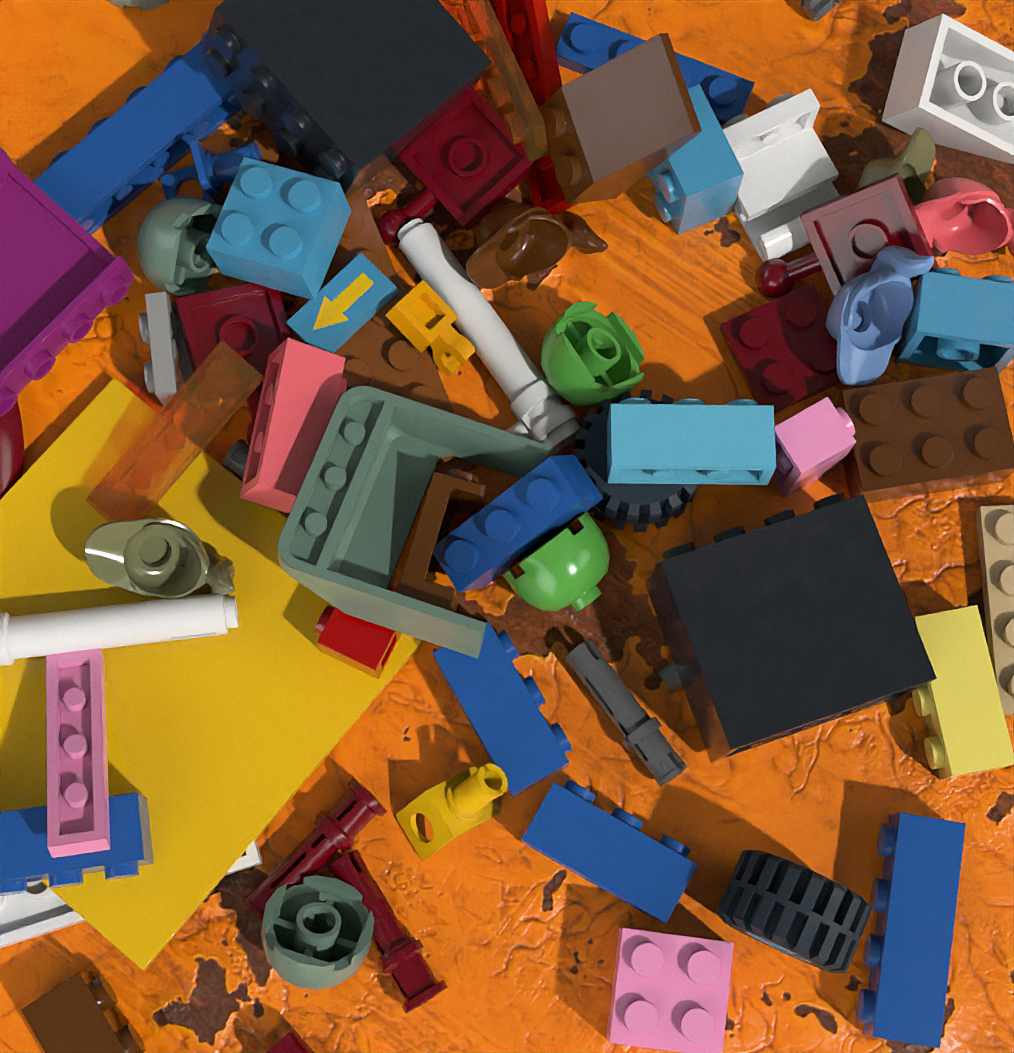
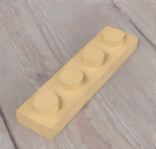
M1014 505L980 506L975 510L987 645L1004 716H1014Z

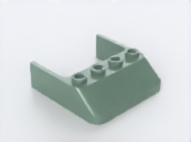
M353 387L340 397L279 537L278 559L280 566L290 577L347 615L478 659L487 623L390 591L388 587L433 473L442 458L455 456L523 478L549 458L551 446L374 387Z

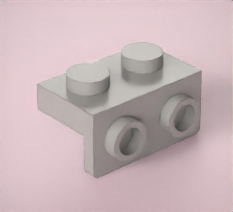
M166 291L145 294L147 312L139 313V327L143 343H150L152 361L144 362V376L148 392H155L166 411L214 405L217 402V398L206 401L201 400L176 312Z

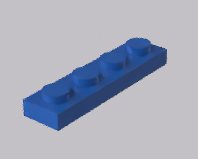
M571 12L555 51L558 65L585 75L646 40ZM675 52L687 89L700 84L721 128L730 119L743 114L755 82Z

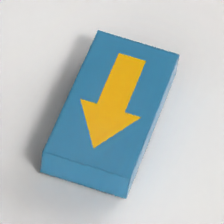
M360 253L318 292L315 301L310 299L286 323L305 344L334 353L398 293L395 284Z

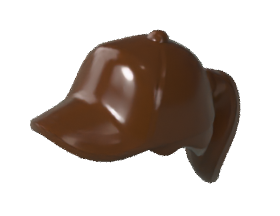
M526 203L509 204L493 210V212L488 213L481 220L476 233L478 249L468 259L466 272L477 286L493 289L508 281H520L528 274L552 268L564 257L571 246L583 254H594L608 249V244L576 213L565 210L549 213L542 207Z

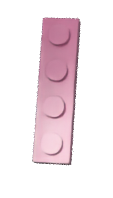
M100 648L46 655L47 848L52 858L109 850L110 822L105 659Z

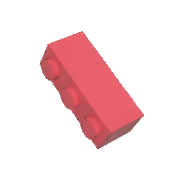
M287 338L269 354L239 498L290 514L340 397L346 392L347 379L342 377L346 358L291 338Z

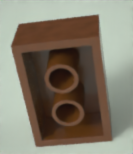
M997 367L843 390L833 405L835 409L841 407L848 414L855 428V435L853 437L856 443L842 461L850 498L864 494L867 503L912 497L1000 483L1005 481L1014 472V441Z

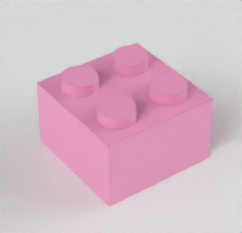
M619 928L606 1035L608 1042L682 1053H723L734 943Z

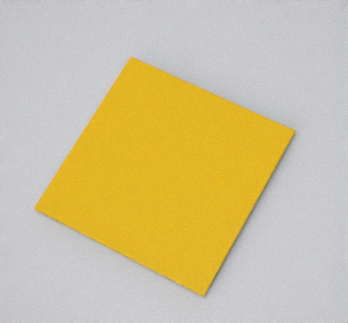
M113 378L0 500V613L8 612L13 617L166 599L146 596L110 585L97 578L91 572L84 554L85 540L95 528L111 521L139 519L145 516L171 519L186 524L194 531L208 553L218 557L226 556L233 561L235 568L233 584L235 590L230 594H226L225 597H236L239 619L238 628H229V634L101 649L105 659L109 797L138 792L147 798L154 864L138 866V876L123 879L106 880L105 871L83 874V884L69 887L49 888V879L41 880L42 883L140 969L145 971L224 878L231 867L246 852L247 848L258 838L421 646L424 640L402 633L379 680L322 653L317 644L320 636L315 634L314 631L322 612L327 605L331 604L290 577L280 566L278 540L287 518L276 509L239 498L242 486L241 480L116 378ZM204 584L185 596L210 594L213 592L209 584ZM46 656L15 659L13 665L0 666V812L47 806Z

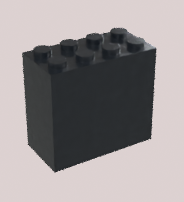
M225 0L214 10L200 51L208 70L217 79H225L238 94L239 102L247 114L254 119H260L273 133V139L281 152L289 158H295L309 175L339 182L346 199L396 159L402 151L472 87L474 88L492 63L488 56L438 0Z
M843 493L825 497L813 504L815 510L796 516L794 509L785 510L764 519L765 527L747 533L744 526L733 527L713 537L714 544L699 549L695 548L693 542L676 546L663 553L665 560L655 565V570L646 581L645 586L711 763L905 696L937 679L864 494L847 500Z

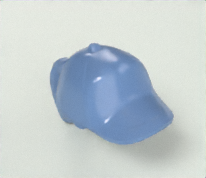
M887 246L878 253L869 272L851 279L837 292L827 314L826 327L831 336L837 340L836 369L838 377L843 384L863 386L874 382L883 374L889 363L894 345L902 338L903 325L914 306L915 298L910 278L928 273L934 264V256H919L905 247Z

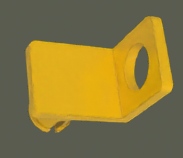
M488 763L479 769L471 767L426 790L396 814V818L419 857L423 860L430 857L456 837L499 814L501 806L496 798L500 795L502 796L507 791V777L502 769L495 764ZM417 813H422L431 822L434 833L432 840L425 838L420 833L416 824Z

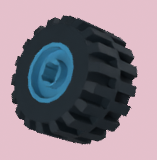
M641 389L639 398L647 399L651 404H673L674 399L663 394L661 401L651 399V390ZM629 390L619 394L617 402L612 403L610 399H604L598 403L596 413L591 410L583 419L582 429L577 431L573 455L576 456L603 496V499L593 506L595 509L594 517L602 523L606 517L614 520L613 528L624 531L625 524L635 525V532H646L648 524L654 523L656 528L659 529L668 524L671 516L677 519L684 513L688 502H692L699 484H627L607 482V419L610 405L619 404L621 401L631 398Z
M744 850L741 853L716 913L725 924L782 953L830 973H846L872 908L857 893L808 868L761 850Z

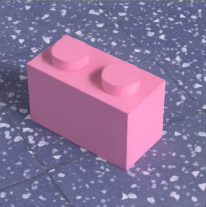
M828 397L775 426L776 469L772 478L784 498L837 469L856 443L853 437L855 435V428L850 417L841 407L835 409Z

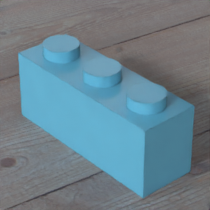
M629 398L621 401L619 404L610 405L607 419L608 483L768 485L776 469L774 406L758 405L756 401L749 399L734 400L726 405H705L699 399H681L673 404H651L649 400L643 398Z

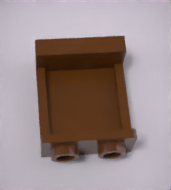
M449 469L447 475L434 471L397 593L457 613L459 607L456 590L434 583L439 561L433 554L435 545L448 535L455 513L460 512L473 516L487 505L486 486L478 484L479 478L477 476L456 469Z

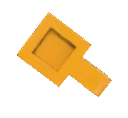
M424 280L416 285L385 315L420 353L430 345L433 350L435 364L448 376L476 351L473 344L451 326L458 316Z

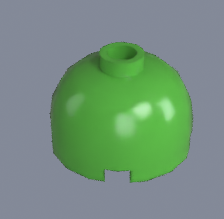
M590 301L576 302L566 309L546 331L540 351L541 367L551 387L558 395L570 403L584 408L598 407V403L604 399H610L612 403H615L619 400V394L631 391L643 380L644 373L639 374V364L645 359L643 349L635 333L625 321L614 312H611L606 317L600 312L594 311L593 309L598 304Z
M587 511L578 517V520L583 525L580 529L575 531L569 524L524 557L523 561L519 563L523 572L518 575L513 567H511L502 575L514 592L528 605L542 611L555 612L571 604L575 611L578 612L602 594L596 585L608 572L610 553L603 533Z

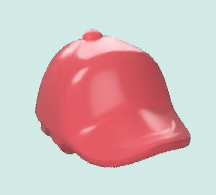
M962 177L943 178L933 183L925 191L920 204L913 206L931 248L938 249L942 253L954 251L961 254L981 255L1006 245L1010 254L1014 257V209L1004 208L999 196L986 185Z

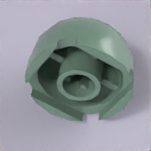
M181 195L160 202L146 216L138 230L137 259L141 271L155 287L163 292L166 291L168 295L175 298L214 290L208 287L207 284L216 268L219 272L220 270L206 250V245L222 210V205L205 199Z
M317 875L303 877L302 884L294 885L287 890L286 883L276 889L265 906L261 940L266 960L284 981L297 988L314 991L334 988L355 975L368 955L374 926L372 911L370 910V913H368L367 908L361 903L362 895L355 887L337 878Z

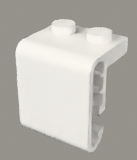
M811 88L795 96L792 92L782 94L772 100L767 105L766 110L751 117L748 114L738 115L722 126V130L744 172L733 210L763 262L783 257L810 244L811 242L799 216L807 209L839 197L832 181L837 179L839 173L813 129L820 104Z

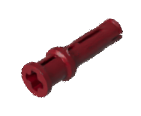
M353 777L348 782L350 789L327 812L321 810L315 816L316 819L313 822L316 827L248 896L246 895L243 898L245 905L262 922L266 903L277 888L287 883V890L294 885L302 884L303 877L313 876L338 850L342 852L346 849L350 850L355 845L354 837L376 815L383 817L388 812L378 799L356 778Z
M356 849L349 853L350 856L346 854L333 862L328 869L335 878L355 887L362 895L361 903L367 908L368 913H370V910L372 911L374 917L372 941L381 955L377 959L379 962L378 967L382 973H389L405 1001L402 1008L407 1014L448 987L444 980L437 981L421 954L424 948L421 941L416 940L414 936L409 938L379 885L368 870L359 850Z

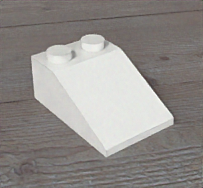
M945 14L938 15L906 29L882 121L909 135H912L917 127H921L931 135L934 143L937 145L1014 164V52Z

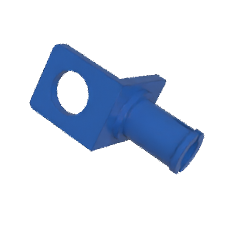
M197 138L189 140L195 165L161 177L165 198L167 200L177 197L178 189L182 183L187 180H197L203 187L201 199L223 206L226 200L223 191L224 184L234 181L243 157L264 162L257 143L251 141L249 144L213 155L211 151L205 149Z

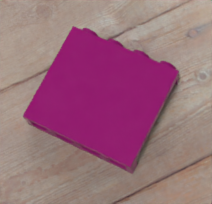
M1 148L0 417L13 408L18 399L17 394L32 380L41 379L52 369L56 361L55 357L69 343H76L87 335L93 325V319L106 306H114L126 296L130 289V283L135 279L122 257L119 255L117 257L113 256L15 167L7 153Z

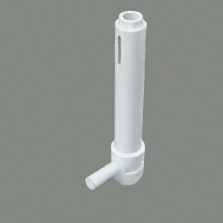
M417 218L405 224L397 234L400 240L398 247L422 280L458 316L454 324L462 335L473 344L476 350L475 353L512 402L510 409L519 421L506 431L528 439L532 438L534 441L551 446L550 455L557 454L575 442L578 429H581L577 424L580 418L571 405H563L560 400L561 396L551 387L547 378L544 379L431 223H424L421 218Z
M210 593L175 599H159L13 617L8 612H1L0 666L13 665L15 659L229 634V628L239 627L236 597H225V595H220L219 593Z

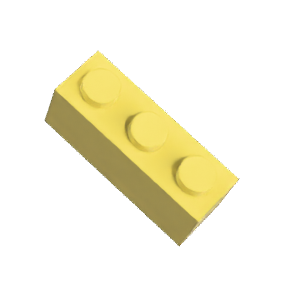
M969 606L914 617V622L937 679L912 692L918 716H925L930 737L925 738L924 747L930 768L932 770L938 769L940 780L1014 765L1012 744L978 606Z

